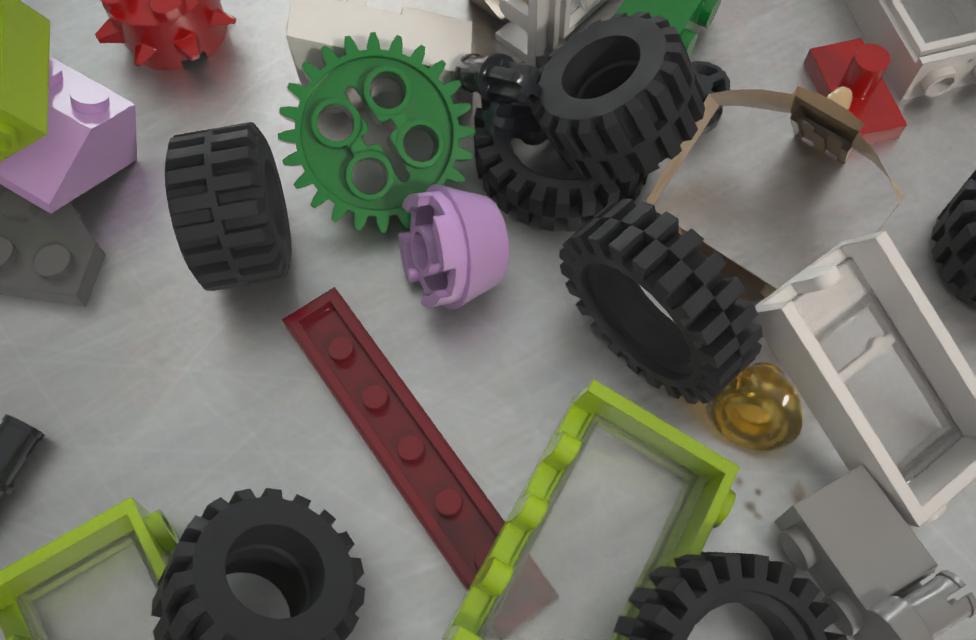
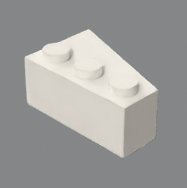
M290 0L285 36L300 83L305 87L310 82L302 71L301 65L304 62L310 63L322 70L325 67L321 55V48L326 45L338 58L344 56V38L350 35L359 51L366 50L370 32H376L381 50H389L396 35L401 36L403 43L402 54L408 57L420 45L425 46L422 65L429 69L441 60L446 63L443 72L438 78L443 85L456 81V66L466 69L470 66L463 64L459 60L467 54L474 53L472 21L402 6L401 13L399 14L366 6V0H347V2L341 0ZM380 78L370 84V95L378 106L392 109L400 105L402 92L395 81L389 78ZM350 87L347 88L345 94L350 103L357 111H366L356 90ZM459 87L451 96L453 104L470 103L472 108L469 111H473V92L465 91ZM330 109L325 112L336 114L341 113L343 111L339 109Z

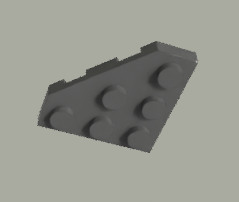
M0 184V295L86 307L105 258V253L95 237L90 233L73 202H69L50 214Z

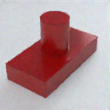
M862 38L809 49L803 64L817 92L827 97L835 89L842 86L852 91L849 111L864 123L859 133L869 145L900 137L907 123L882 78L890 64V55L887 50L876 44H864Z

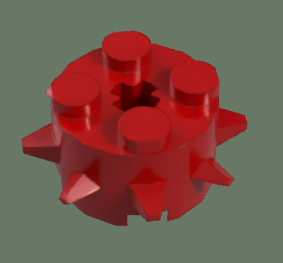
M100 0L109 19L95 33V36L99 43H124L134 56V65L138 67L145 65L155 70L177 71L184 69L181 61L187 59L194 61L200 58V53L205 51L207 58L213 55L225 39L227 26L235 24L236 18L224 12L221 0Z

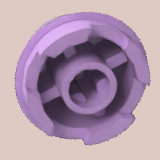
M438 184L431 185L426 192L410 194L405 198L402 207L406 210V213H412L410 232L399 233L401 260L408 283L420 281L426 293L422 294L421 304L424 307L432 308L444 305L448 309L456 310L503 281L509 265V239L503 216L491 198Z

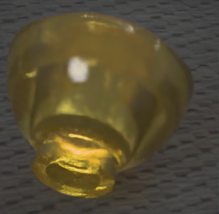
M759 362L748 366L715 399L706 403L707 415L713 427L727 440L747 449L771 451L786 447L796 440L802 429L803 408L800 396L792 383L785 377L783 371L770 363Z

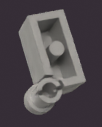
M863 464L794 504L774 521L781 531L779 533V540L786 555L799 569L809 571L825 595L822 602L830 603L839 617L834 624L842 633L849 637L853 636L855 640H934L965 618H971L976 614V598L972 592L958 600L953 598L947 601V597L966 586L964 581L954 573L942 570L936 574L935 578L921 585L920 581L933 574L938 564Z

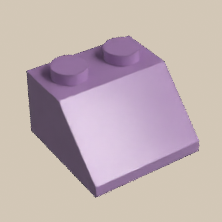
M49 57L47 135L0 162V184L52 214L137 160L135 104Z

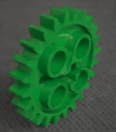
M370 32L366 50L361 51L358 50L350 35L345 36L344 56L339 58L326 45L321 48V55L325 67L322 70L307 62L301 65L305 77L310 82L308 86L305 87L296 83H289L287 86L289 93L299 101L298 107L287 106L280 107L279 109L280 116L295 123V129L278 133V140L286 144L296 145L297 149L296 152L282 160L283 164L288 167L302 166L305 171L293 185L296 189L305 188L312 184L315 186L317 192L310 204L313 208L320 206L327 200L333 202L334 207L331 220L335 223L343 217L347 210L354 212V229L361 231L368 216H374L376 226L381 233H386L389 225V216L392 215L396 216L404 229L410 228L411 214L410 212L406 213V210L402 207L405 198L410 194L426 192L434 184L443 185L446 181L464 183L466 178L454 168L455 161L472 160L474 155L468 150L459 147V140L476 134L474 128L459 125L458 117L472 108L471 104H453L451 96L462 85L460 80L451 81L443 85L438 78L443 72L446 63L441 60L429 69L422 65L425 55V46L423 45L416 48L410 57L403 55L402 37L396 35L389 50H381L376 32ZM380 78H389L395 81L402 92L400 105L392 109L378 106L370 95V84ZM350 87L356 90L369 117L377 127L387 124L391 128L392 133L387 137L386 143L397 160L408 172L409 178L406 182L399 180L380 145L373 144L368 147L363 142L362 138L369 129L363 117L348 100L345 94L347 88ZM339 109L350 117L352 133L348 138L342 141H331L320 133L317 122L325 111ZM420 129L431 137L433 152L427 161H416L406 154L403 147V139L407 131ZM372 160L382 167L385 174V182L377 193L365 194L354 186L352 170L358 162Z

